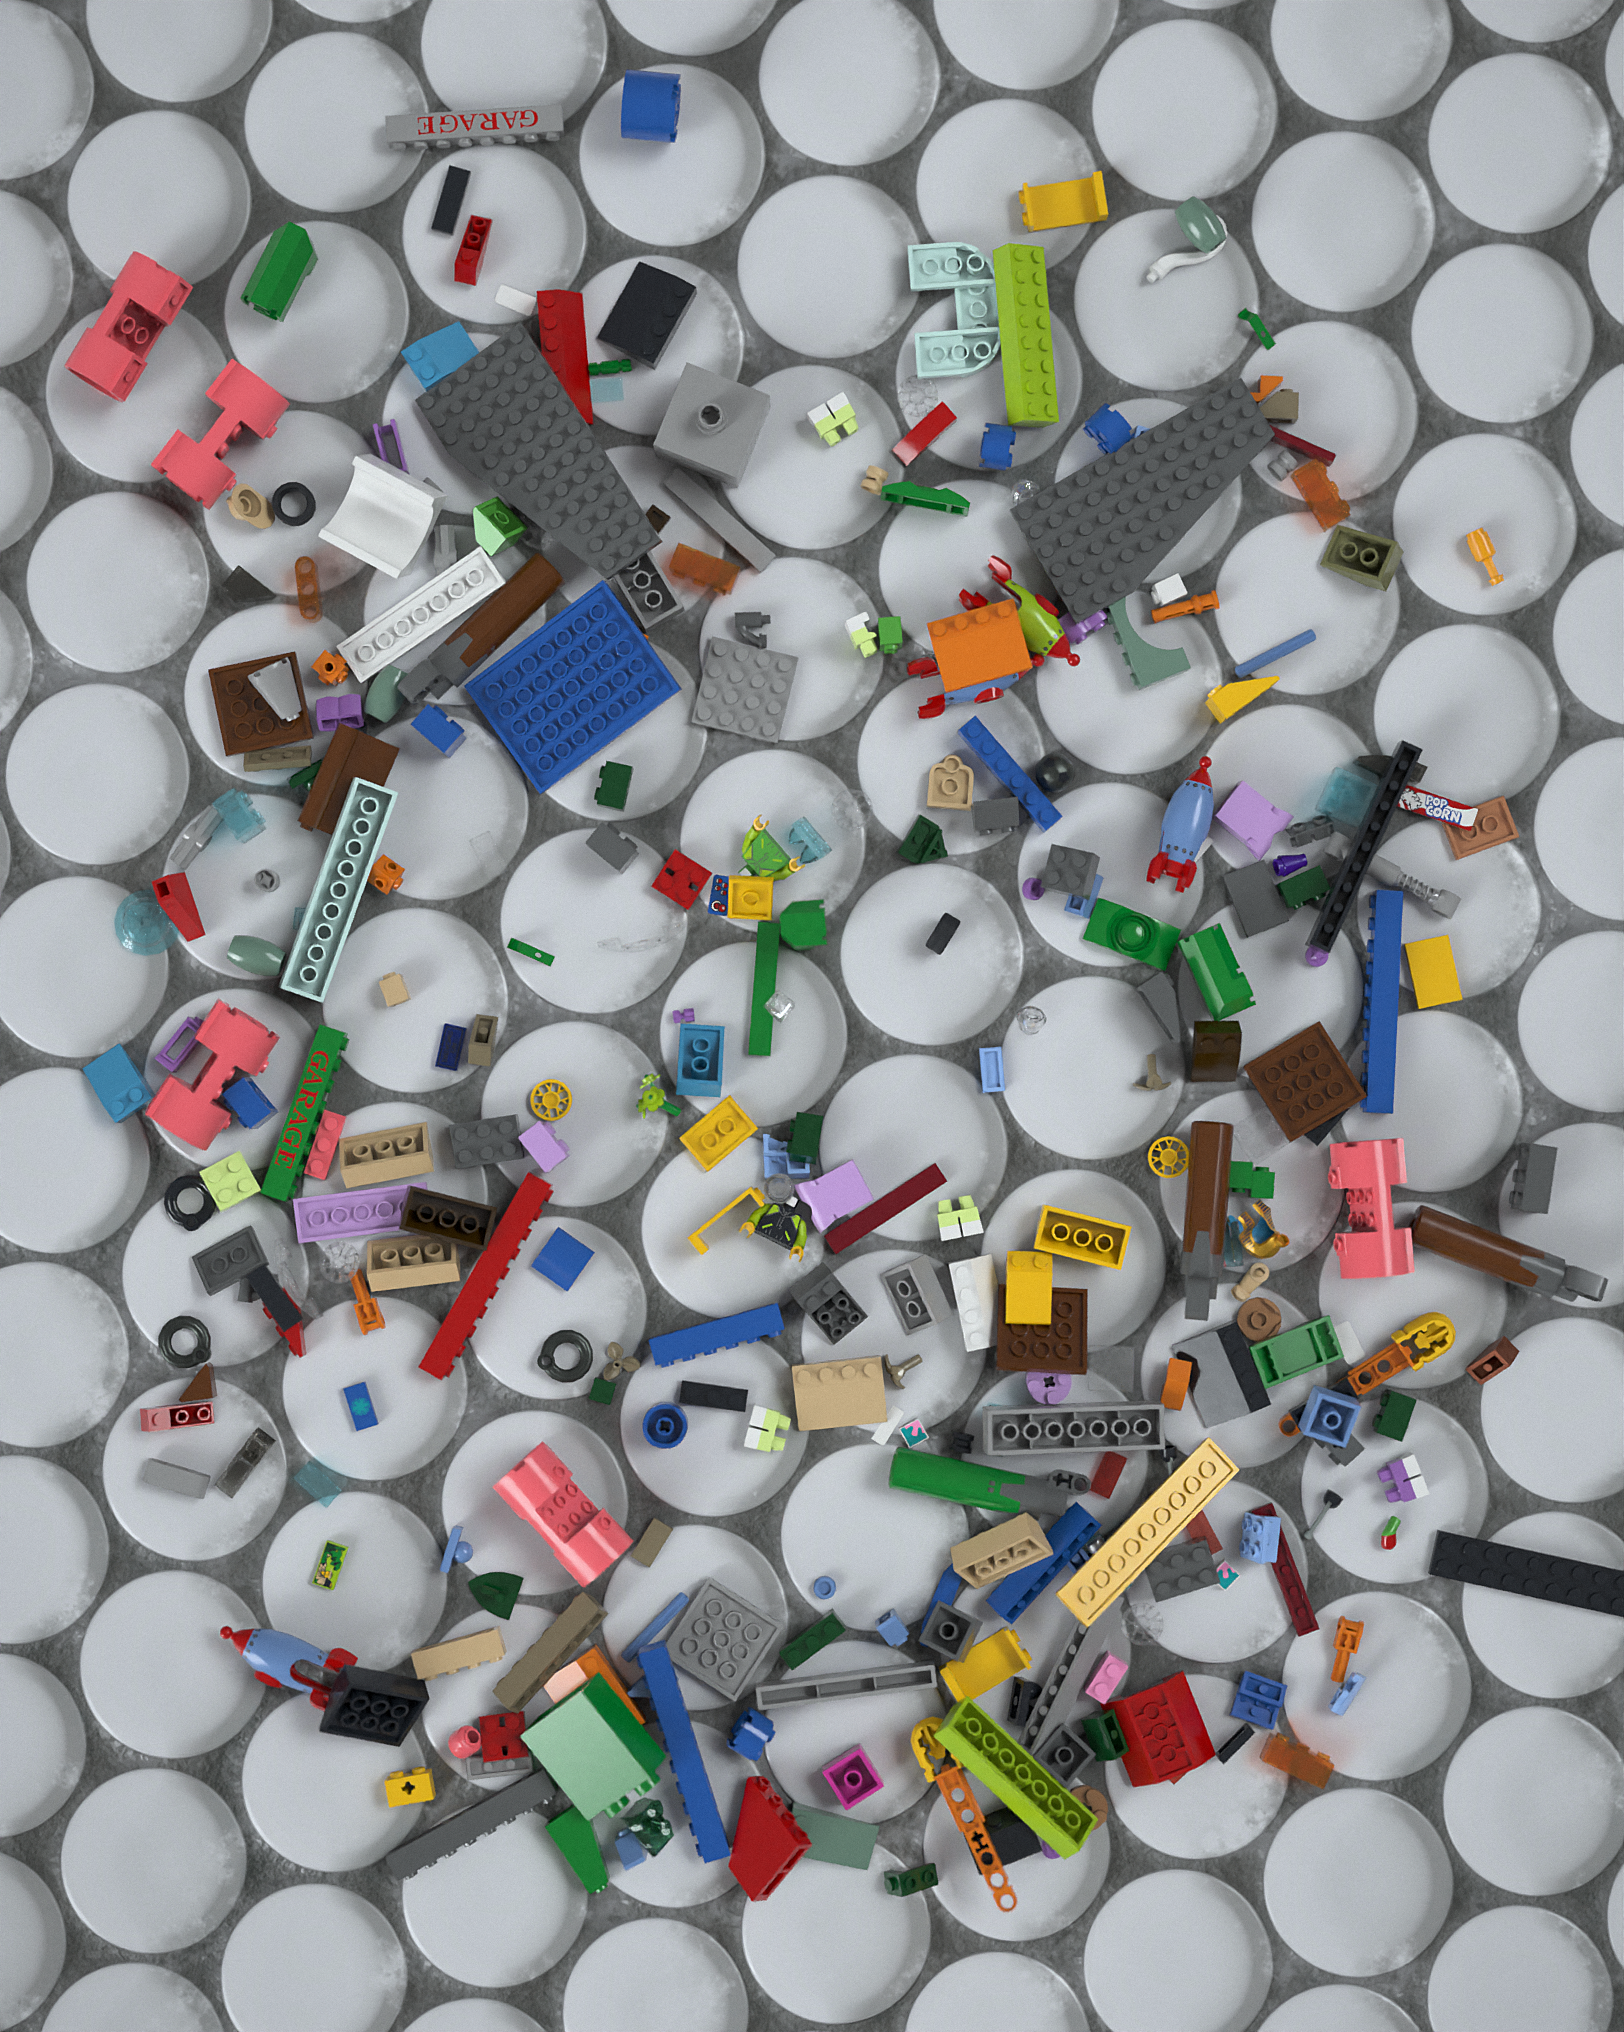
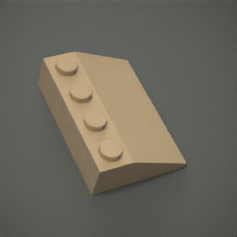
M880 1355L792 1364L799 1431L887 1422Z

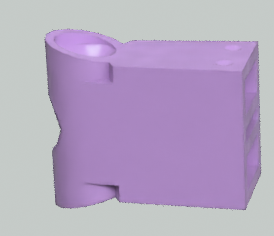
M1244 781L1236 784L1212 816L1215 822L1244 843L1251 854L1259 861L1271 847L1274 834L1284 831L1294 818L1293 815L1274 807L1273 804Z
M853 1159L817 1179L793 1185L801 1201L811 1207V1219L819 1234L836 1219L874 1199Z

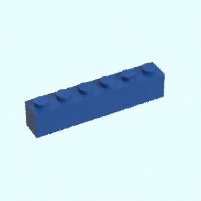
M976 716L958 730V735L1012 797H1018V804L1043 833L1063 817Z
M776 1302L649 1338V1344L655 1365L661 1364V1368L674 1365V1360L682 1358L683 1362L695 1359V1354L704 1352V1356L717 1353V1348L725 1346L726 1350L738 1347V1342L747 1340V1344L760 1341L759 1336L768 1334L769 1338L781 1335V1330H784L785 1326L779 1304Z
M1075 1502L1045 1535L1053 1550V1555L1007 1575L1006 1579L991 1593L986 1602L1004 1620L1012 1625L1102 1525L1078 1502Z

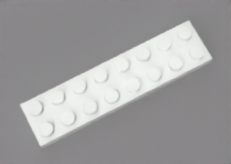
M480 546L336 647L360 683L363 684L382 671L388 664H392L506 584V581L483 547Z

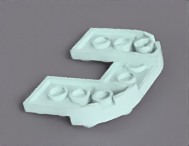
M947 242L908 245L911 291L954 288L957 330L914 333L917 378L961 376L963 378L979 373L994 360L1001 344L994 264L978 248L966 243Z

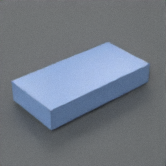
M1002 1047L979 1048L983 1093L1005 1091Z

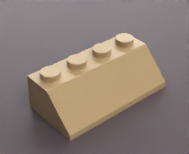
M427 1122L339 1139L340 1171L346 1188L434 1172L433 1152Z
M423 1235L367 1241V1277L371 1291L460 1281L458 1244Z
M1028 1513L1020 1514L1014 1519L1001 1523L950 1548L954 1571L976 1589L1053 1555V1550L1040 1525Z

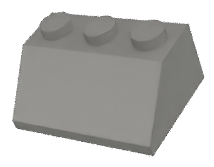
M926 1254L880 1274L907 1335L934 1326L954 1315Z

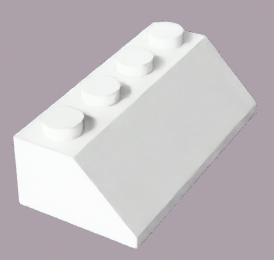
M986 1254L948 1262L967 1352L997 1345L998 1283L992 1255Z

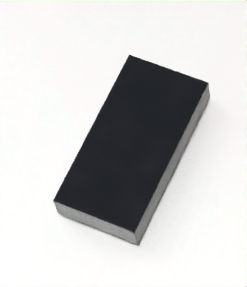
M1245 1723L1216 1752L1217 1758L1223 1764L1255 1734V1731L1248 1723Z

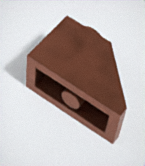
M1502 1336L1490 1344L1465 1370L1482 1385L1510 1367L1520 1351L1505 1336Z

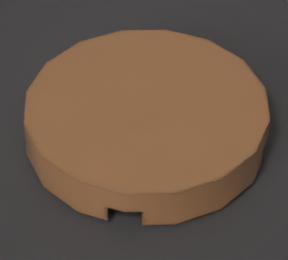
M1255 1297L1248 1299L1241 1305L1237 1312L1236 1321L1241 1333L1245 1337L1258 1342L1278 1333L1281 1327V1313L1274 1302L1266 1298Z

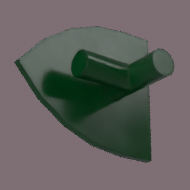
M490 1572L477 1576L468 1581L473 1596L482 1607L498 1617L509 1620L524 1578L506 1572Z

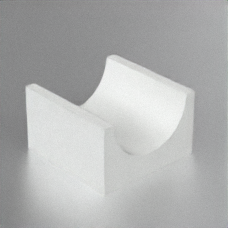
M372 454L355 456L352 462L355 466L354 476L347 495L332 520L321 529L318 537L396 579L410 575L448 495Z

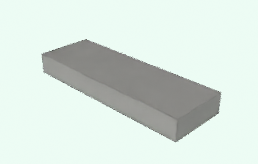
M529 1749V1757L484 1763L483 1755L465 1758L467 1780L535 1772L531 1749ZM503 1752V1756L508 1755V1752Z

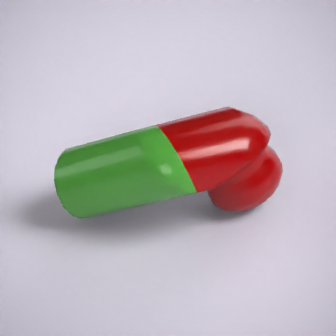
M1391 1516L1381 1534V1546L1386 1550H1392L1397 1543L1396 1530L1401 1520L1395 1516Z

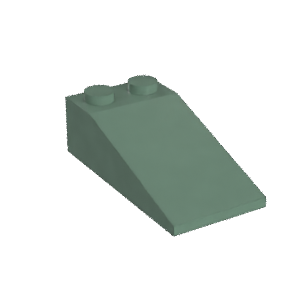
M793 1802L791 1813L813 1844L803 1855V1858L868 1870L879 1830L878 1825Z

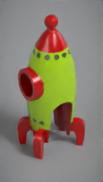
M992 555L988 559L990 562L988 567L993 571L992 579L1016 599L1021 606L1018 614L1028 650L1048 657L1066 658L1070 666H1077L1080 663V657L1077 654H1072L1070 651L1071 648L1066 633L1056 618L1059 614L1057 608L1038 593L1032 595L1022 586L1012 581L1011 567L999 557ZM965 589L959 593V601L967 611L992 604L977 591L974 596Z

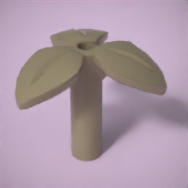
M1155 1054L1147 1055L1148 1079L1146 1084L1133 1082V1086L1144 1091H1151L1152 1089L1159 1091L1172 1084L1171 1081L1162 1084V1080L1157 1074Z
M610 1342L607 1349L608 1356L615 1361L605 1366L603 1372L605 1380H612L619 1376L621 1366L627 1372L636 1371L641 1367L639 1361L633 1356L622 1359L624 1350L621 1345L616 1342Z
M886 1354L885 1368L887 1373L891 1375L890 1378L896 1386L905 1389L906 1387L901 1384L900 1380L906 1371L923 1362L921 1356L918 1354L899 1366H892L889 1362L888 1354Z

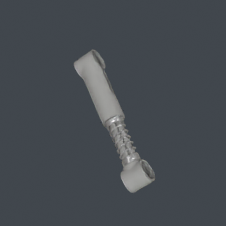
M1333 832L1323 852L1329 857L1343 862L1352 840L1340 833ZM1376 854L1374 855L1366 873L1367 875L1389 887L1393 885L1394 887H1401V890L1405 889L1407 893L1410 892L1412 896L1416 895L1418 896L1417 899L1420 897L1423 899V902L1426 901L1428 905L1430 904L1432 906L1431 910L1448 919L1452 918L1461 901L1459 896L1444 889L1439 891L1435 888H1430L1429 885L1425 886L1424 882L1420 883L1418 879L1414 880L1413 876L1408 877L1407 873L1403 874L1404 872L1400 871L1401 867Z

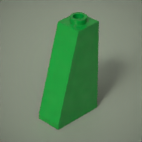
M572 1804L547 1821L545 1828L589 1894L595 1891L600 1893L608 1886L610 1874L593 1820L587 1821L575 1804Z

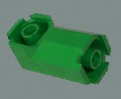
M289 221L273 232L240 298L244 304L248 306L251 302L254 304L253 310L273 320L278 318L280 322L284 321L305 277L311 275L318 261L313 242L306 229Z
M824 899L792 901L780 914L781 938L793 949L811 950L816 946L827 945V940H822L826 937L825 908H820V905H824Z
M1220 923L1177 941L1212 1021H1220L1256 1005L1255 1000L1250 1001V997L1254 995L1244 972L1238 973L1236 970L1240 966Z

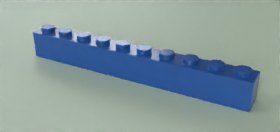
M1375 890L1373 895L1369 896V908H1372V917L1368 918V930H1371V939L1367 940V952H1370V961L1366 962V975H1369V984H1365V997H1368V1005L1364 1006L1363 1013L1364 1019H1367V1027L1363 1028L1362 1034L1363 1041H1366V1049L1362 1050L1361 1056L1362 1063H1365V1070L1361 1073L1360 1083L1364 1086L1367 1098L1360 1101L1359 1105L1360 1108H1363V1112L1393 1114L1403 891Z
M662 1640L639 1647V1655L636 1656L639 1669L643 1668L645 1672L643 1677L646 1690L650 1689L652 1697L649 1698L652 1711L657 1710L659 1717L656 1719L659 1732L663 1731L664 1733L663 1746L665 1752H670L672 1758L669 1761L672 1774L676 1773L679 1780L676 1781V1787L679 1795L683 1794L685 1802H682L685 1815H690L692 1821L689 1823V1828L692 1836H696L698 1843L695 1844L699 1857L703 1856L705 1864L731 1856L728 1838L666 1641Z

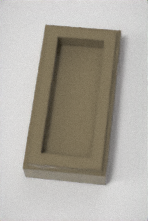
M654 1517L631 1557L650 1568L673 1528Z

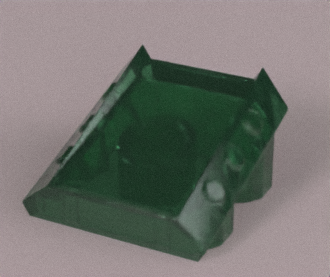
M644 1797L634 1802L635 1804L620 1819L650 1855L656 1857L671 1840L674 1833L672 1832L670 1821L663 1817L664 1809L661 1801Z

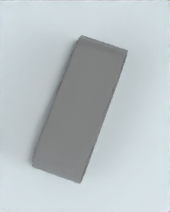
M149 1458L142 1481L191 1497L204 1499L211 1476L162 1460Z

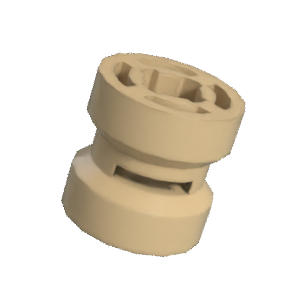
M869 465L866 471L867 477L863 479L860 487L870 493L880 495L882 484L887 480L889 473L881 468Z

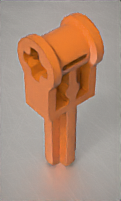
M356 1269L349 1272L358 1301L353 1306L363 1335L365 1336L369 1331L378 1328L385 1329V1321L377 1298L371 1299L362 1270Z
M1340 1616L1333 1642V1647L1338 1650L1331 1674L1332 1681L1338 1683L1344 1681L1350 1654H1357L1364 1628L1363 1621L1355 1622Z

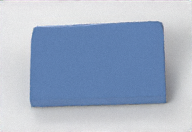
M1096 874L1089 900L1069 896L1064 911L1090 919L1103 877Z

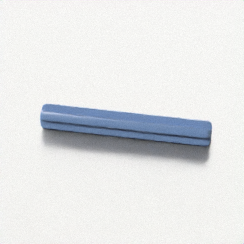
M1310 629L1237 666L1235 673L1239 678H1242L1315 641L1316 635Z
M683 1592L679 1593L622 1652L621 1657L630 1663L639 1654V1647L647 1645L689 1602V1598Z

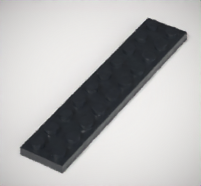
M1437 1530L1428 1571L1430 1575L1624 1617L1623 1570Z

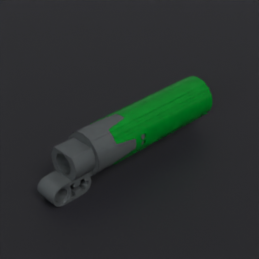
M898 1446L892 1459L888 1486L891 1489L1014 1516L1028 1513L1033 1519L1039 1521L1041 1513L1057 1517L1064 1516L1068 1494L1074 1496L1086 1494L1090 1490L1091 1482L1086 1475L1060 1469L1054 1470L1048 1475L1047 1479ZM1060 1475V1480L1067 1481L1071 1477L1069 1484L1060 1483L1058 1486H1056V1481H1053L1052 1478ZM1076 1479H1080L1085 1483L1083 1491L1075 1489L1074 1482Z

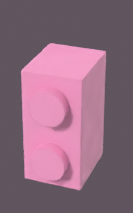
M1107 1650L1084 1685L1085 1692L1105 1705L1129 1666L1124 1660Z

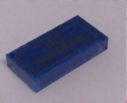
M444 1023L435 1067L458 1071L467 1028Z

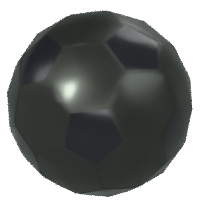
M1050 753L1043 756L1035 768L1038 784L1049 792H1061L1067 789L1074 779L1075 770L1072 762L1068 757L1059 753Z

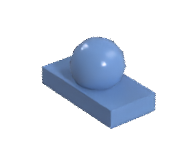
M456 1525L452 1528L440 1571L448 1573L453 1560L458 1563H466L471 1560L473 1556L472 1546L465 1541H460L464 1527Z

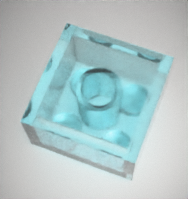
M1336 767L1331 771L1315 810L1356 828L1363 819L1377 784Z
M233 788L213 801L212 804L234 837L245 844L267 829L263 824L266 820L260 811L252 808L251 805L254 802L247 793Z

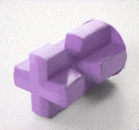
M693 1008L684 1009L683 1013H680L679 1010L673 1011L674 1023H681V1019H684L686 1022L695 1021Z

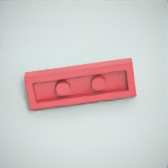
M324 1110L304 1174L326 1180L347 1118L346 1116Z

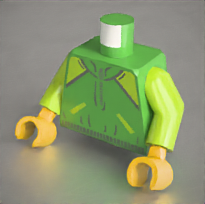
M759 815L754 819L752 827L745 835L741 850L743 853L742 858L747 865L738 873L740 876H754L757 874L758 877H774V881L785 880L796 871L803 869L805 864L799 867L796 861L801 857L798 856L791 859L768 831L764 829L769 824V820L765 824H761L759 818L762 815Z

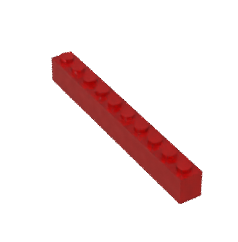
M532 1172L527 1173L488 1242L487 1250L483 1251L418 1368L440 1380H443L445 1376L450 1377L455 1368L452 1363L456 1357L460 1358L466 1349V1346L463 1345L467 1337L471 1339L477 1329L474 1324L478 1318L482 1319L488 1310V1307L485 1306L489 1298L493 1300L499 1290L496 1285L500 1279L504 1280L509 1273L510 1268L507 1267L511 1259L515 1261L521 1251L518 1246L522 1240L526 1241L532 1232V1229L529 1228L533 1220L538 1221L543 1212L540 1209L543 1202L546 1201L548 1203L554 1193L551 1189L553 1184Z

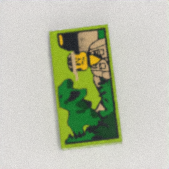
M327 1540L312 1583L334 1590L349 1547Z

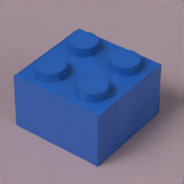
M427 704L411 725L450 758L467 739L463 735L465 730L453 719L450 722L447 721L448 716L437 705L432 708Z
M242 1077L222 1094L225 1097L223 1102L231 1111L235 1110L238 1113L239 1117L237 1119L244 1128L258 1129L278 1113V1110L252 1078Z

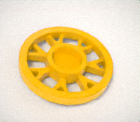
M544 1080L537 1084L531 1093V1107L535 1114L544 1120H559L569 1112L572 1106L571 1091L559 1080ZM553 1083L559 1084L557 1092L551 1091ZM544 1084L548 1089V1092L545 1094L539 1089ZM566 1090L568 1097L560 1099L559 1093ZM534 1096H542V1103H534ZM560 1102L568 1105L565 1111L558 1107ZM542 1105L548 1108L543 1115L538 1112ZM556 1108L558 1116L551 1117L550 1109Z
M1170 1136L1159 1138L1151 1145L1148 1151L1149 1166L1154 1173L1161 1177H1177L1188 1167L1189 1150L1184 1142L1178 1138ZM1165 1140L1167 1149L1162 1150L1159 1143ZM1173 1141L1179 1143L1176 1150L1170 1149ZM1153 1149L1161 1152L1159 1158L1152 1156ZM1185 1151L1186 1158L1178 1159L1177 1153ZM1160 1160L1163 1165L1156 1170L1153 1164ZM1177 1161L1183 1165L1180 1171L1173 1166ZM1165 1166H1171V1175L1164 1174Z

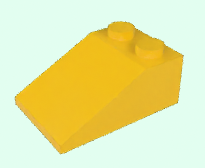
M1272 676L1230 683L1224 687L1220 684L1210 691L1207 695L1209 699L1205 704L1221 724L1275 685L1280 678Z
M1007 1251L1006 1323L1051 1325L1052 1253Z

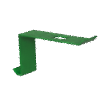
M1246 308L1238 314L1240 319L1250 323L1267 350L1276 344L1257 314L1247 311ZM1261 331H1264L1265 337H1262Z
M512 937L507 946L511 950L550 967L555 958L553 955ZM540 953L541 957L538 958L535 956V954Z

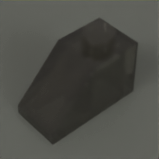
M239 565L222 585L227 590L224 594L234 602L237 599L247 603L276 598V595Z

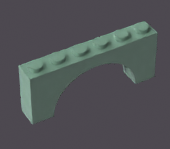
M1126 597L1106 608L1107 622L1109 625L1113 624L1115 633H1113L1117 645L1122 646L1124 651L1121 654L1126 666H1130L1132 671L1130 674L1131 681L1134 686H1138L1139 690L1190 670L1191 666L1183 647L1173 650L1156 648L1146 643L1137 635L1127 616Z

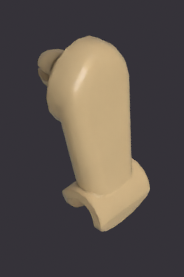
M1260 1262L1253 1264L1240 1283L1231 1289L1233 1297L1240 1302L1250 1298V1294L1269 1277L1268 1267Z

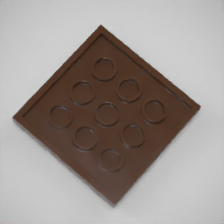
M295 651L208 669L225 755L227 757L314 739ZM288 657L291 664L302 709L298 712L299 717L289 722L286 718L281 720L248 678V675L254 674V672Z
M1320 1021L1243 1066V1069L1289 1143L1367 1098V1095Z
M999 1284L996 1370L1086 1375L1088 1289L1052 1287L1051 1325L1006 1323V1284Z

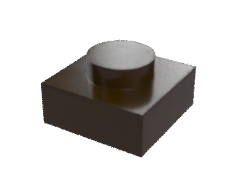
M653 504L645 514L658 535L671 519L669 515Z

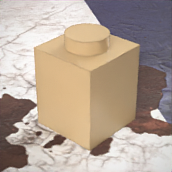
M391 972L382 976L384 980L379 981V985L388 1007H394L411 1000L402 974L396 975L395 972Z

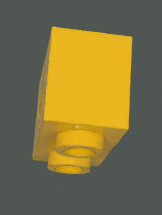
M425 1766L413 1768L412 1772L403 1773L402 1770L389 1773L390 1776H387L384 1781L389 1808L433 1800L436 1796L432 1769H425ZM408 1781H410L411 1785H415L412 1790L408 1786L405 1787Z

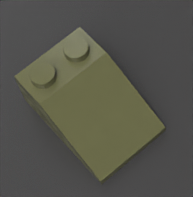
M1337 525L1320 565L1365 586L1386 592L1404 552L1397 541Z

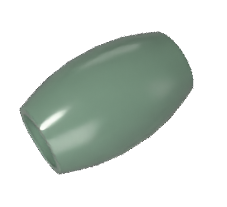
M1195 196L1186 200L1175 210L1176 219L1185 236L1204 253L1209 254L1226 240L1225 231L1218 217L1210 207Z
M388 664L373 681L366 697L364 712L387 723L397 713L406 698L397 687L408 674Z
M235 935L227 953V959L237 967L262 976H279L286 958V953L275 944L248 935Z

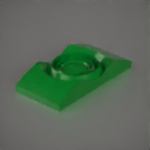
M911 481L882 486V501L962 516L968 515L970 502L948 488L938 490L931 487L916 486Z
M1098 898L1082 939L1165 971L1181 929L1135 912L1122 905Z
M1330 1315L1302 1323L1288 1331L1267 1337L1248 1347L1265 1389L1344 1357Z

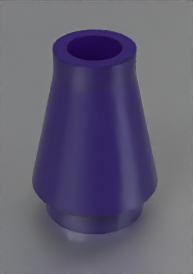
M1304 853L1299 855H1279L1276 859H1273V869L1277 876L1282 875L1285 877L1308 865Z

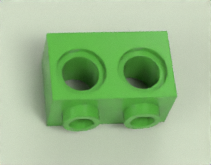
M901 617L878 618L879 651H884V654L898 653V650L902 649L903 644Z

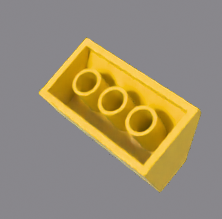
M1043 1204L1037 1225L1034 1248L1121 1270L1131 1226Z

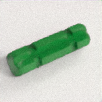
M621 359V362H618V360L603 361L601 364L594 362L589 363L588 369L591 376L599 375V373H602V375L620 373V371H632V364L630 359Z

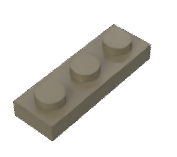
M309 745L244 753L243 762L244 771L258 772L261 770H280L311 766L312 748Z

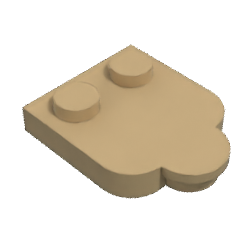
M947 755L942 760V763H937L930 769L927 807L971 811L974 773L970 767L963 765V761L959 756Z

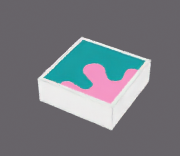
M919 1418L899 1428L909 1449L929 1438Z
M1224 1559L1216 1566L1220 1578L1218 1585L1226 1591L1241 1575Z

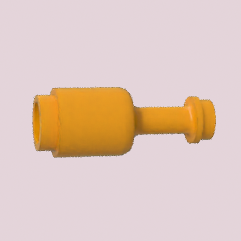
M1483 527L1467 534L1468 540L1466 542L1475 561L1483 562L1491 577L1488 580L1489 583L1494 586L1504 581L1503 574L1499 575L1492 560L1496 551L1487 531L1484 532Z

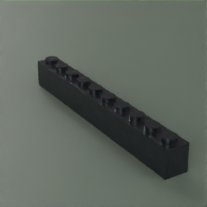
M1404 740L1397 743L1305 943L1306 946L1323 954L1330 953L1423 749Z

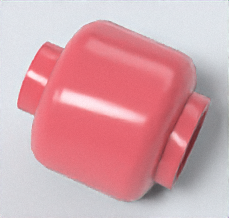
M469 1725L462 1726L454 1731L448 1740L450 1751L454 1756L461 1759L468 1758L476 1753L482 1744L480 1733L476 1728Z

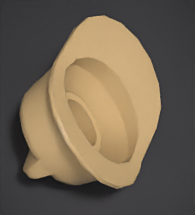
M241 483L235 486L232 495L226 500L233 517L238 520L248 521L257 528L266 529L270 527L275 520V513L271 503L247 484Z

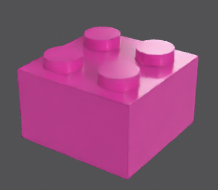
M860 1743L822 1767L823 1775L846 1811L884 1787L882 1777Z

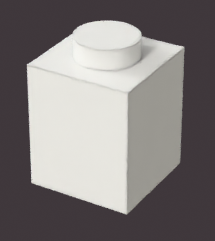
M1178 573L1154 584L1152 587L1153 591L1151 592L1155 604L1159 603L1160 607L1169 605L1187 595L1185 586Z

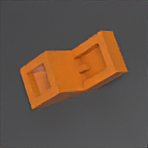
M1260 376L1257 393L1250 392L1257 405L1281 385L1283 376Z
M1174 1358L1169 1359L1166 1379L1162 1385L1160 1402L1164 1404V1408L1181 1411L1189 1384L1192 1362Z

